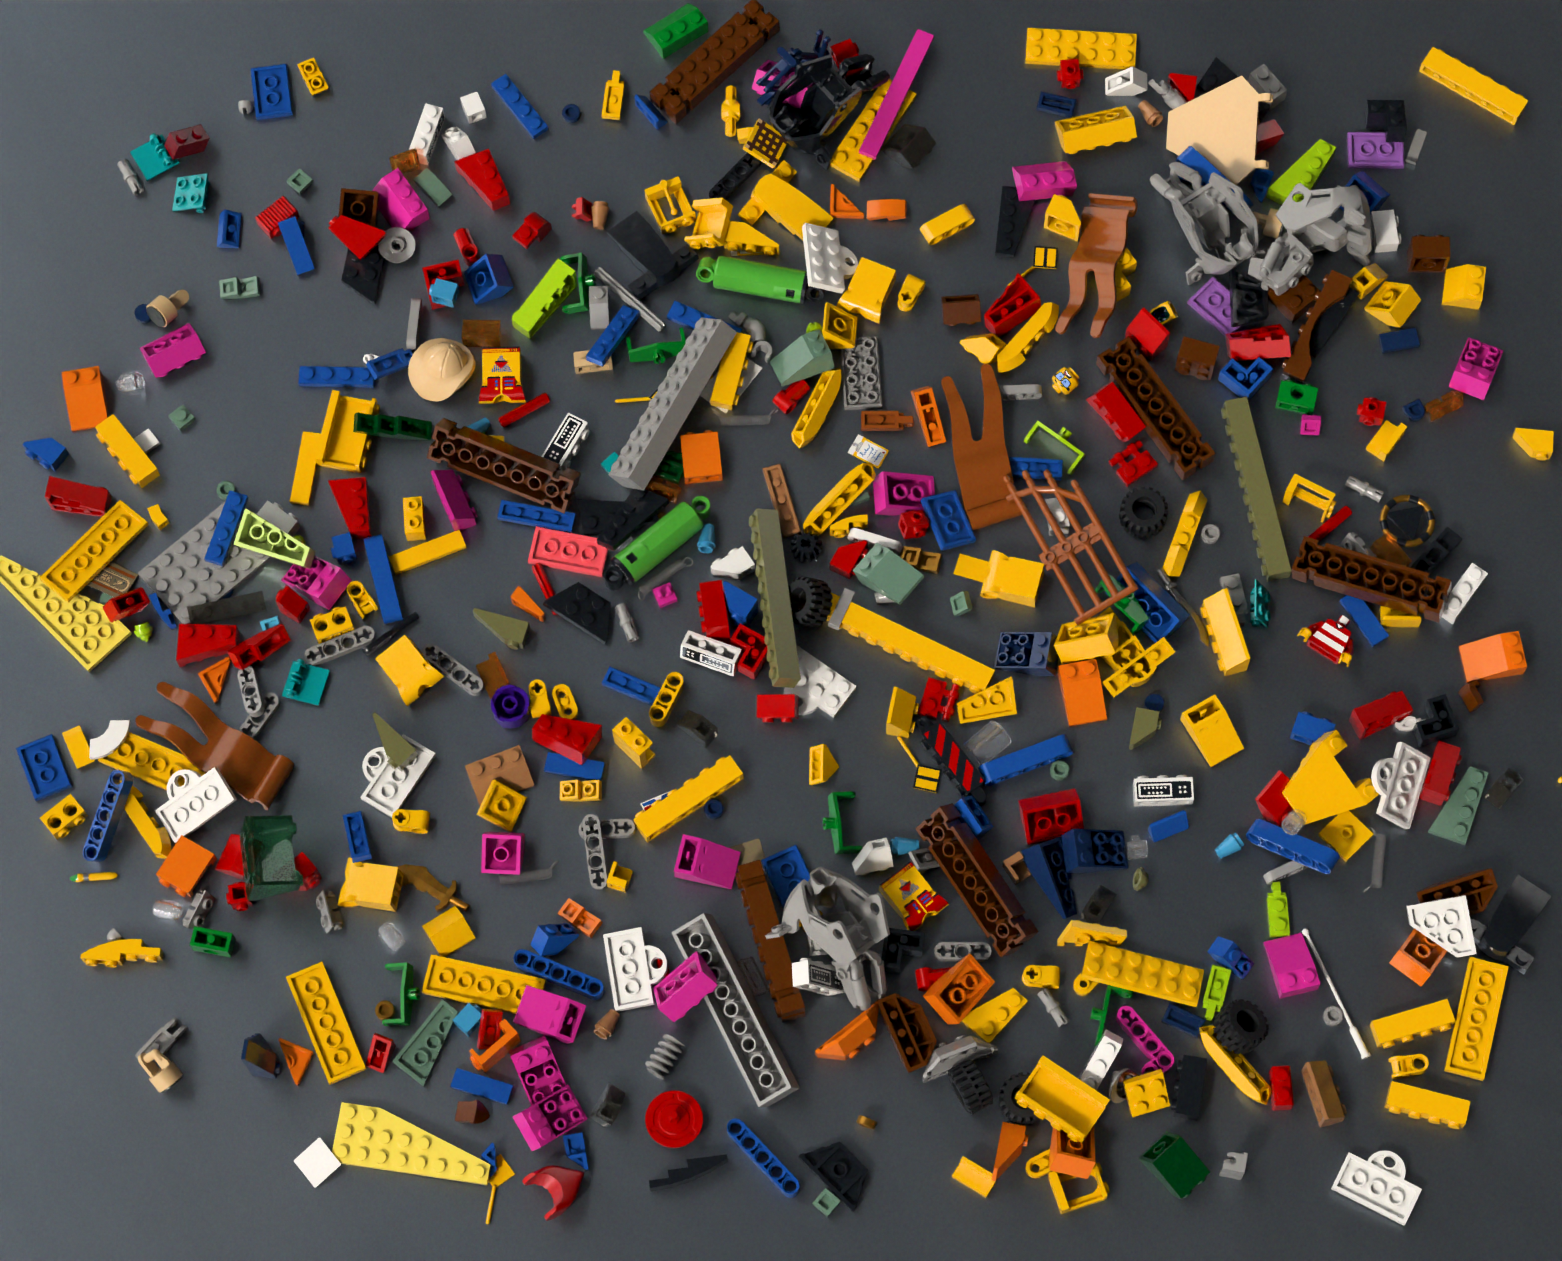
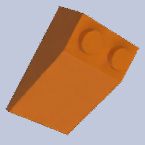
M93 366L61 372L72 432L95 428V426L107 419L108 411L104 380L100 367Z
M1519 631L1501 633L1459 646L1467 683L1476 680L1483 681L1521 675L1527 669Z
M1092 659L1058 665L1057 674L1069 727L1107 720L1097 660Z
M1414 928L1389 964L1422 987L1447 953V950Z
M969 953L940 977L923 997L948 1025L960 1024L995 981Z
M1094 1126L1083 1143L1079 1141L1074 1142L1068 1138L1066 1132L1053 1128L1049 1152V1170L1088 1179L1096 1163Z

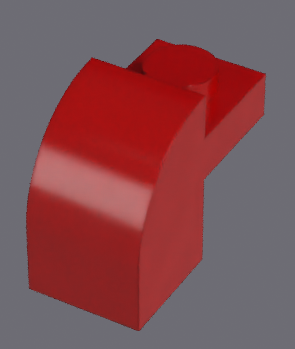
M532 212L524 218V223L512 237L516 242L528 249L535 240L541 242L552 230L550 222L537 212Z

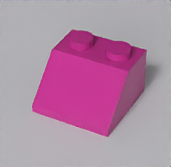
M488 831L483 833L481 873L520 875L525 852V833Z

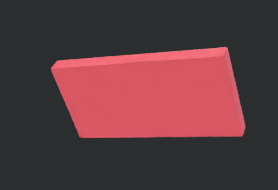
M536 526L528 564L535 565L540 563L544 567L603 577L609 549L598 545L596 537Z

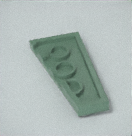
M1470 766L1427 833L1465 845L1489 772Z
M442 999L392 1062L420 1085L424 1086L458 1011Z

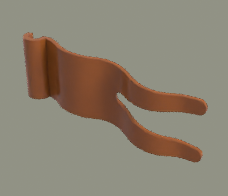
M1089 193L1090 206H1084L1081 215L1080 241L1069 262L1070 297L1068 305L1061 313L1055 327L1058 334L1066 332L1071 320L1083 307L1087 294V274L1093 271L1098 289L1099 304L1092 321L1090 335L1093 338H1099L1102 335L1104 327L1113 315L1116 307L1115 270L1126 248L1128 218L1134 217L1137 212L1138 204L1135 197Z
M989 364L982 365L980 369L984 394L982 438L979 441L972 439L967 412L952 378L945 376L941 380L950 411L953 456L964 510L973 531L1022 516L1015 501L1009 503L1005 497L1010 492L1004 483L1003 477L1008 475L1012 483L1014 481L1005 446L1001 394L992 366Z
M166 682L158 683L156 687L157 692L183 708L195 720L207 737V744H200L188 732L176 725L154 720L143 715L136 717V725L152 734L169 740L202 772L207 773L212 768L218 767L224 779L233 790L252 804L255 802L260 803L264 807L263 809L268 811L293 770L294 763L283 755L274 756L250 736L227 726L194 694L176 688Z

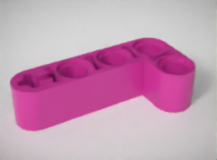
M1130 1006L1120 1007L1117 1012L1116 1022L1149 1059V1062L1142 1068L1140 1075L1144 1074L1147 1070L1155 1071L1159 1069L1162 1070L1163 1075L1168 1073L1174 1064L1173 1054ZM1129 1014V1018L1122 1019V1015ZM1135 1028H1141L1144 1031V1034L1138 1036L1133 1032V1030ZM1148 1043H1154L1157 1046V1049L1151 1051L1146 1047V1045ZM1167 1058L1170 1064L1163 1066L1159 1060Z

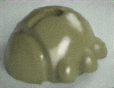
M1143 867L1138 868L1133 876V888L1136 891L1146 887L1149 881L1148 873Z

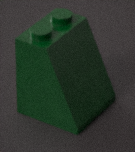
M1167 1131L1138 1158L1175 1197L1180 1199L1188 1197L1192 1193V1189L1197 1184L1203 1183L1210 1173L1209 1169L1181 1136Z

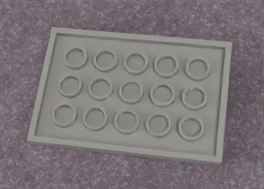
M225 502L137 573L154 593H157L168 609L170 608L181 624H193L219 603L227 593L236 589L272 559V557L234 545L240 526L239 523L224 566L204 560Z

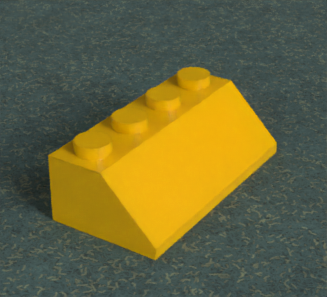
M1126 105L1055 121L1061 147L1068 154H1075L1079 150L1084 149L1093 150L1101 145L1111 146L1119 141L1129 142L1133 138H1137L1134 116Z
M1225 588L1204 599L1200 612L1202 618H1206L1208 636H1212L1213 639L1211 645L1214 654L1217 653L1219 658L1217 660L1218 668L1220 671H1223L1224 676L1247 671L1251 658L1228 589Z

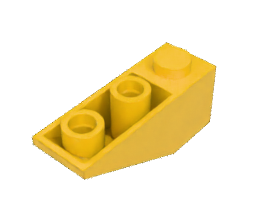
M729 221L724 248L730 251L744 250L748 253L761 252L769 256L779 255L778 243L745 222Z

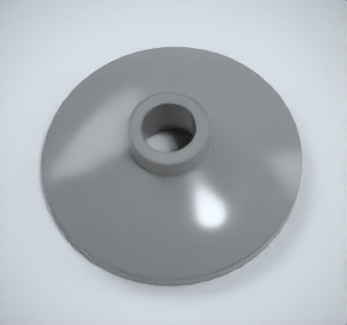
M399 227L386 230L387 236L378 244L381 255L393 263H402L410 259L416 247L413 235L406 229ZM395 245L400 246V249L395 250L393 247Z

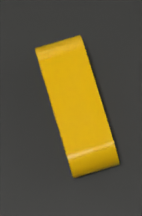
M961 204L926 222L920 227V231L928 244L934 245L974 223L975 218L967 205Z
M679 672L668 674L650 708V722L655 727H662L666 724L684 689L683 676ZM673 680L680 681V684L677 686H672L670 683ZM668 696L672 699L670 702L665 703L662 701L663 697ZM656 713L663 714L661 719L653 718Z

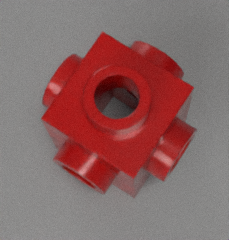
M1079 59L1060 60L1059 70H1057V81H1061V88L1074 89L1080 87V80H1083V69L1079 68Z
M1375 397L1364 398L1362 404L1359 403L1356 414L1360 415L1359 422H1363L1367 426H1381L1384 419L1386 402L1380 401Z
M911 510L901 513L898 527L903 538H920L926 535L927 528H929V519L925 517L923 510Z
M241 881L228 885L229 893H226L228 905L231 904L234 910L237 909V911L248 910V907H253L252 900H255L254 888H250L248 882Z

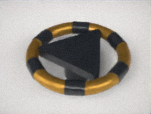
M1400 495L1390 499L1380 513L1379 523L1383 534L1389 541L1398 546H1419L1431 537L1435 528L1433 510L1423 499L1413 495ZM1400 502H1410L1419 505L1418 507L1389 512L1390 509ZM1424 510L1428 520L1427 530L1419 538L1414 539L1422 511ZM1387 517L1410 540L1394 536L1389 530Z

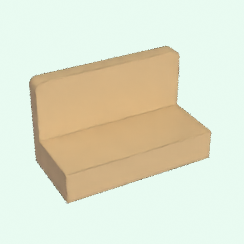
M590 350L573 353L576 374L613 370L611 356L602 367L587 361L586 355Z

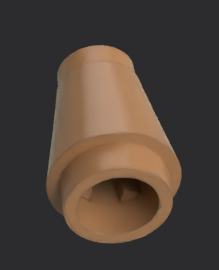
M1147 100L1140 102L1138 108L1147 124L1152 127L1159 125L1163 120L1162 112Z
M595 201L593 206H591L593 228L602 230L604 229L610 208L607 202Z
M610 1009L595 1024L594 1033L605 1040L611 1037L620 1014Z

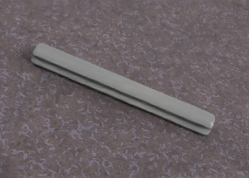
M603 267L596 269L595 276L631 308L638 310L640 316L657 331L660 332L665 328L666 323Z

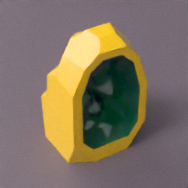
M1166 301L1149 312L1162 325L1179 317L1171 301Z

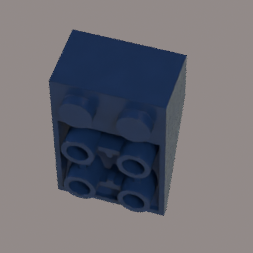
M1000 632L994 668L1034 676H1056L1059 656L1054 643L1057 636L1053 632Z
M1072 829L1061 835L1066 873L1083 874L1128 869L1123 831Z

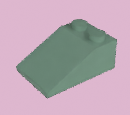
M820 329L801 335L770 361L782 387L835 368L832 353Z
M876 543L853 569L861 584L900 605L925 577L893 551L879 543Z

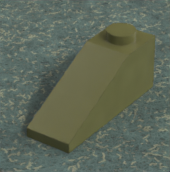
M477 608L473 609L474 617L509 648L518 650V648L524 649L530 631L529 622Z
M374 712L372 716L388 758L387 763L393 769L398 768L402 772L418 756L417 751Z

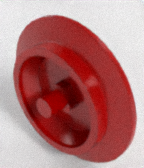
M667 1091L651 1101L646 1110L645 1124L649 1135L658 1144L668 1148H680L690 1144L699 1135L703 1125V1113L700 1105L691 1095L682 1091Z

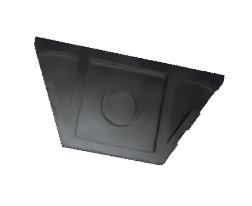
M378 245L362 261L348 249L341 279L344 285L352 288L360 296H364L371 304H375L385 261Z
M1234 267L1229 271L1231 327L1266 320L1269 316L1268 290L1266 291L1261 288L1262 282L1256 281L1248 274L1243 276L1236 272L1237 268Z
M579 582L543 602L545 607L605 645L608 636L611 602Z
M841 1142L800 1154L798 1158L854 1212L868 1169Z

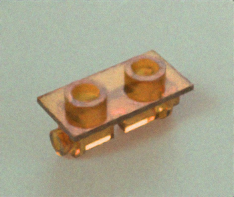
M1452 390L1441 396L1442 402L1438 398L1427 402L1424 408L1425 412L1430 414V421L1432 422L1464 406L1463 393H1459L1458 390Z
M652 476L645 489L668 498L669 502L676 504L682 488L678 484L666 481L664 485L662 484L663 479Z

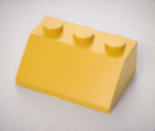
M1115 613L1092 617L1079 625L1075 621L1062 624L1054 643L1061 663H1075L1079 660H1090L1098 656H1110L1115 653L1119 644Z

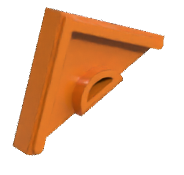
M831 184L830 215L833 218L864 219V213L855 207L854 203L842 194L834 184Z
M229 656L198 673L215 704L219 701L231 663Z
M279 1038L278 1041L294 1082L299 1086L314 1052Z

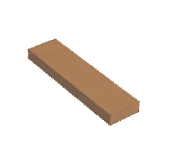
M781 463L762 468L774 510H778L783 539L792 537L795 534H801Z

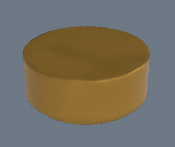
M381 1001L375 1007V1014L381 1021L392 1019L395 1015V1007L390 1001Z
M859 1115L856 1121L857 1124L872 1130L877 1125L876 1121Z

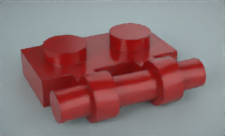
M1140 440L1130 443L1125 450L1117 452L1108 461L1112 467L1118 463L1120 468L1116 470V474L1127 487L1158 466V463L1147 450L1140 454L1138 449L1143 446ZM1132 455L1134 459L1126 463L1124 459Z
M928 677L918 715L936 720L938 713L943 714L942 721L949 722L951 716L954 715V705L960 695L958 693L960 686L953 684L951 690H945L947 682ZM943 697L948 698L946 706H941Z

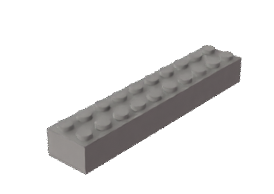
M700 318L696 322L693 332L686 339L683 349L677 354L673 366L669 368L667 376L658 387L657 393L650 400L648 408L640 417L637 427L631 432L627 444L621 449V454L611 466V471L608 475L623 487L645 490L737 333L723 320Z
M703 913L671 932L685 960L698 951L716 976L718 986H716L712 993H708L704 999L758 1107H769L798 1090L800 1087L713 915Z

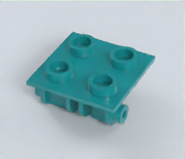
M156 133L151 134L149 142L130 151L147 181L179 164V161L177 159L173 160L164 146L166 140L162 134L160 136L156 135Z
M208 173L177 177L173 212L197 209L198 213H203L206 210L205 200L208 199L206 195L209 193L208 187L210 185Z
M1255 579V588L1250 592V606L1253 607L1250 608L1252 612L1250 613V622L1254 627H1258L1262 623L1268 628V621L1271 619L1268 603L1271 601L1270 592L1257 579Z
M301 659L293 661L282 697L319 706L330 670L305 664V661Z

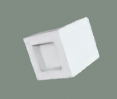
M478 92L460 98L469 124L487 118Z

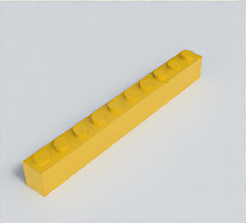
M832 592L830 593L833 597L831 600V612L827 615L826 621L830 620L840 599V596ZM850 602L839 626V629L848 630V633L854 637L860 636L871 645L875 646L877 644L890 654L894 652L907 662L913 661L917 663V666L921 669H930L940 678L946 677L960 687L963 685L969 688L974 694L988 688L995 675L994 669L853 602Z

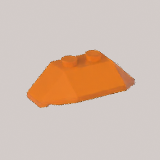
M877 1001L815 1050L816 1057L835 1060H847L849 1057L853 1059L860 1053L859 1049L864 1045L867 1047L875 1041L874 1037L877 1031L879 1010Z

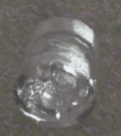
M1297 809L1291 810L1282 821L1283 831L1289 835L1297 834L1306 823L1305 814Z

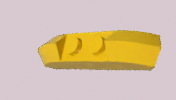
M1053 302L1044 303L997 355L998 373L1010 371L1026 360L1023 355H1027L1031 351L1032 344L1035 341L1039 342L1044 336V332L1050 333L1054 328L1059 315V305Z
M841 367L825 371L821 374L791 433L792 441L799 448L808 445L819 433L821 425L824 423L826 415L838 395L841 384Z
M862 463L852 469L812 509L803 523L805 533L808 534L811 530L812 535H821L871 484L876 476L872 463Z
M1201 490L1189 494L1163 565V570L1169 576H1180L1207 503V498Z
M132 785L124 810L155 856L166 859L171 852L169 834L165 827L157 828L159 825L154 817H148L146 814L149 811L143 801L140 802L144 796Z
M1214 1025L1199 1027L1201 1039L1207 1052L1230 1080L1249 1098L1267 1105L1271 1095L1269 1084L1241 1053L1235 1054L1234 1051L1230 1052L1226 1046L1223 1047L1221 1045L1222 1042L1217 1040V1034L1214 1033Z

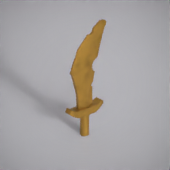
M408 864L396 866L404 874L402 886L413 884L416 890L428 892L429 895L440 901L435 906L437 912L447 908L450 903L465 912L469 909V904L455 897L457 893L456 880H452V885L450 888H447L437 881L424 866Z

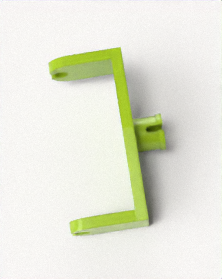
M1037 420L1026 435L1024 442L1028 444L1039 428L1045 430L1079 455L1067 472L1072 475L1086 455L1067 441L1072 433L1066 430V428L1062 427L1057 434Z

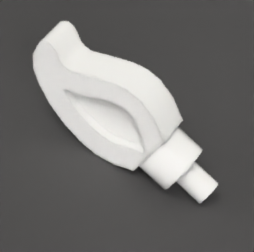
M1407 716L1400 723L1395 722L1394 725L1400 731H1413L1415 723L1426 719L1421 720V718Z

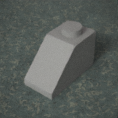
M589 286L591 330L606 329L609 325L608 286Z

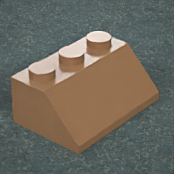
M520 745L465 765L480 806L492 780H497L517 792L534 786Z
M1326 1060L1306 1062L1301 1073L1320 1128L1342 1122L1347 1112L1344 1103H1340L1338 1097L1340 1096L1339 1087L1333 1083L1332 1077H1334L1331 1065H1327Z

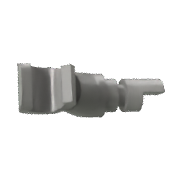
M1152 79L1148 82L1156 92L1162 94L1164 102L1172 110L1187 103L1177 89H1173L1171 86L1168 87L1169 84L1165 80L1157 83Z
M732 311L728 318L739 326L743 325V328L747 330V334L751 335L752 342H754L751 357H755L758 351H763L766 353L765 361L768 364L772 357V347L766 340V327L757 318H748V315L743 311L740 314Z

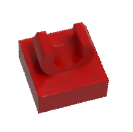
M583 197L577 198L576 204L572 205V208L576 210L572 217L586 222L592 221L591 206H593V203Z

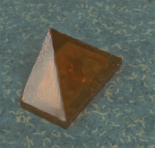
M416 148L389 157L392 171L398 168L403 174L421 170Z

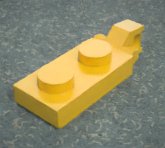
M613 70L612 80H607L602 119L620 120L624 94V81H620V71Z

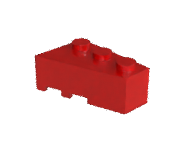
M489 149L454 161L456 171L465 178L467 183L477 191L478 195L493 211L510 205L508 192Z
M1281 324L1225 334L1227 354L1230 359L1233 358L1236 362L1257 359L1258 357L1261 359L1291 357L1289 335Z
M1113 381L1102 386L1085 399L1111 427L1116 437L1123 442L1129 441L1146 428Z
M49 476L45 492V499L52 510L102 517L109 511L112 498L109 490L104 487H94Z
M366 477L328 480L352 539L371 537L369 490Z
M179 624L176 655L179 667L196 661L200 662L213 656L218 657L228 654L227 651L239 644L240 632L237 625Z
M1402 690L1399 692L1393 691L1381 699H1376L1353 709L1349 722L1359 740H1362L1395 724V722L1403 720L1407 716H1411L1413 708Z
M545 714L540 716L532 728V740L580 765L584 764L602 738V725Z

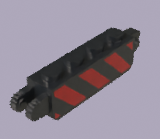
M926 716L921 717L916 721V726L921 733L922 741L920 743L922 747L932 753L933 761L937 766L941 765L945 770L943 771L945 777L949 781L952 780L956 785L955 789L960 796L964 795V797L973 795L979 806H984L987 795L982 789L983 776L943 724H933Z

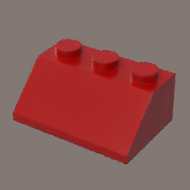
M1075 788L1018 800L1027 845L1052 840L1072 829H1084L1080 798Z

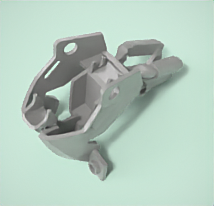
M1181 162L1169 164L1171 169L1170 177L1166 180L1159 174H1154L1150 177L1151 185L1172 203L1174 214L1192 249L1199 256L1195 259L1196 264L1185 272L1189 286L1194 282H1198L1202 278L1203 273L1225 274L1256 253L1259 246L1258 242L1263 238L1262 225H1257L1256 217L1244 201L1243 191L1240 187L1215 172L1211 173L1209 183L1202 187V178L1199 172ZM1178 176L1191 182L1193 190L1181 183ZM1222 202L1247 226L1241 229L1240 241L1232 246L1231 242L1227 244L1226 241L1230 237V223L1228 212L1220 204ZM1200 241L1209 250L1215 247L1218 258L1206 253L1203 250Z
M1301 183L1295 185L1276 213V217L1287 231L1282 237H1278L1275 242L1271 243L1260 266L1259 274L1263 277L1261 279V288L1266 291L1272 288L1278 296L1283 294L1290 287L1294 288L1302 275H1307L1310 272L1311 267L1314 265L1312 253L1324 249L1335 252L1346 244L1347 251L1353 255L1355 261L1364 267L1371 265L1369 261L1370 256L1368 255L1372 250L1370 209L1365 195L1357 185L1350 187L1337 185L1336 188L1309 190ZM1300 193L1304 196L1301 202L1293 200L1296 194ZM1330 194V197L1312 198L1314 195ZM1342 206L1344 208V217L1340 221L1335 223L1328 218Z
M824 867L816 868L810 872L808 882L803 879L790 893L784 906L782 923L772 927L771 932L765 935L766 939L777 938L787 932L796 933L800 928L799 921H801L806 934L834 959L831 963L836 968V976L841 980L843 991L847 994L854 1008L860 1007L862 1011L867 1010L871 1007L870 998L882 999L886 996L887 991L884 961L879 953L870 950L873 944L890 935L883 897L880 893L869 895L854 882ZM852 889H853L855 892H857L859 895H861V896L865 899V901L862 900V899H861L859 896H857L855 893H853V892H852ZM841 896L846 911L820 914L817 906L832 908L837 904L838 897ZM873 903L879 906V913L874 911ZM865 959L871 961L870 968L873 988L868 986L865 981L862 961Z

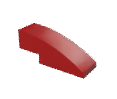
M280 624L248 638L227 652L234 666L244 670L256 660H264L291 639L284 625Z

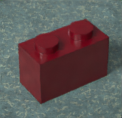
M199 124L170 132L164 146L171 158L175 160L204 152L210 138L203 126Z

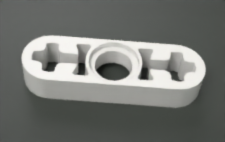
M851 528L847 537L848 540L854 543L865 540L870 548L879 543L897 555H900L903 546L899 541L857 528Z

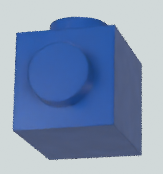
M350 532L331 537L334 546L330 548L333 559L337 558L339 564H350L357 559Z

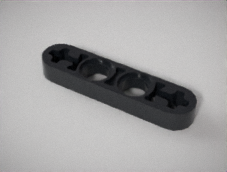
M747 152L710 190L709 199L714 198V194H720L721 198L723 197L727 200L761 166L762 162L760 160H753L751 162L752 155ZM744 167L747 169V173L740 175L737 173V170ZM727 180H732L735 182V185L733 187H726L724 183Z

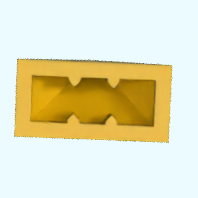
M826 744L810 747L809 785L826 782L837 771L839 765Z

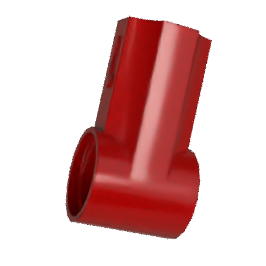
M460 228L456 230L453 236L463 256L464 263L467 266H472L480 259V255L468 228Z
M805 380L794 382L786 390L778 392L772 402L787 415L796 407L797 402L810 391V387Z
M924 967L915 970L918 991H928L952 967L940 969Z

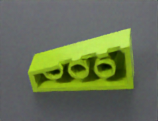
M1319 139L1268 188L1266 198L1282 206L1296 184L1301 183L1309 190H1314L1332 161L1336 147ZM1300 193L1293 197L1295 202H1301L1304 199V196Z
M558 258L520 309L516 310L512 315L513 327L531 339L578 286L575 270Z

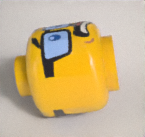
M1063 367L1052 376V381L1054 382L1052 387L1058 394L1062 392L1068 395L1079 385L1078 379L1080 377L1071 367Z

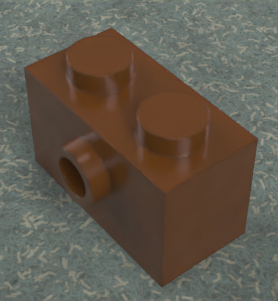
M979 294L941 297L943 324L955 326L958 323L975 324L981 322Z

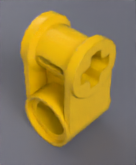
M911 274L907 275L898 294L897 305L901 311L907 312L912 310L925 287L926 281Z
M352 581L348 584V596L361 619H364L365 615L373 610H379L361 582ZM354 589L361 590V592L358 595H353L351 593Z
M535 679L530 682L528 688L532 718H539L542 714L551 716L550 701L545 683L542 680ZM536 687H540V693H536Z
M398 809L392 815L393 826L397 831L419 834L428 833L430 812L425 810ZM400 818H404V820L402 821V823H399V822H398V821H400Z
M1028 965L1022 974V982L1028 987L1058 989L1060 986V967ZM1029 973H1033L1034 979H1030Z
M1423 1054L1401 1055L1388 1059L1392 1065V1079L1422 1075L1429 1065L1428 1058ZM1414 1061H1422L1424 1067L1421 1069L1416 1068Z

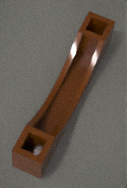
M1331 270L1330 274L1326 273L1322 281L1325 285L1322 291L1318 290L1315 295L1314 308H1309L1306 314L1308 320L1306 324L1302 323L1298 331L1300 337L1298 341L1294 340L1290 348L1292 352L1291 357H1286L1281 367L1284 368L1283 374L1302 383L1305 382L1312 367L1309 344L1315 324L1328 308L1345 298L1352 284V278L1334 270Z

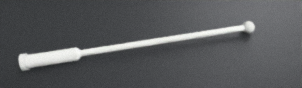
M1305 928L1302 930V935L1306 936L1328 984L1350 1027L1349 1031L1361 1054L1362 1060L1366 1059L1371 1054L1368 1052L1357 1027L1353 1026L1309 936L1310 931Z

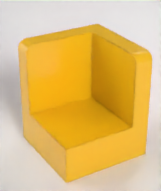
M613 861L606 881L607 887L626 893L633 871L618 866V862Z

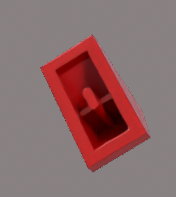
M1170 73L1167 81L1169 86L1177 89L1187 102L1194 99L1197 76Z
M374 1033L366 1067L384 1073L396 1047L394 1041Z

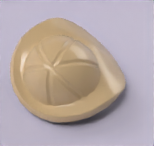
M431 339L421 344L413 353L409 362L408 376L412 387L420 397L429 401H443L451 397L468 381L475 370L476 362L474 355L465 345L451 339Z

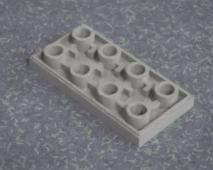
M877 336L856 338L854 348L840 349L844 410L882 408Z

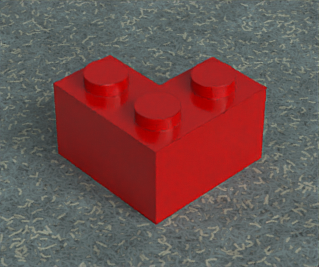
M459 259L422 267L428 295L430 286L435 283L436 278L457 283L458 286L464 285ZM429 295L432 310L446 307L445 305L433 303L431 295Z
M739 624L730 639L731 645L742 649V653H744L737 664L738 672L755 680L767 660L768 649L764 642L765 637Z

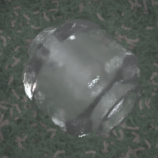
M136 370L122 372L116 380V387L124 396L138 395L146 385L144 376Z

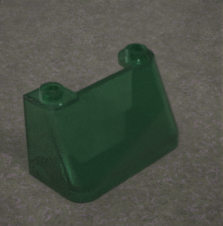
M292 815L245 816L240 832V847L248 901H257L297 891L300 886H303V875L298 870H295L292 838L293 834H296L297 827L296 823H293Z

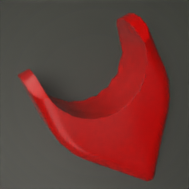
M552 1165L528 1174L522 1182L525 1186L532 1184L543 1186L551 1194L554 1207L544 1216L546 1221H550L562 1215L574 1202L583 1180L584 1172Z

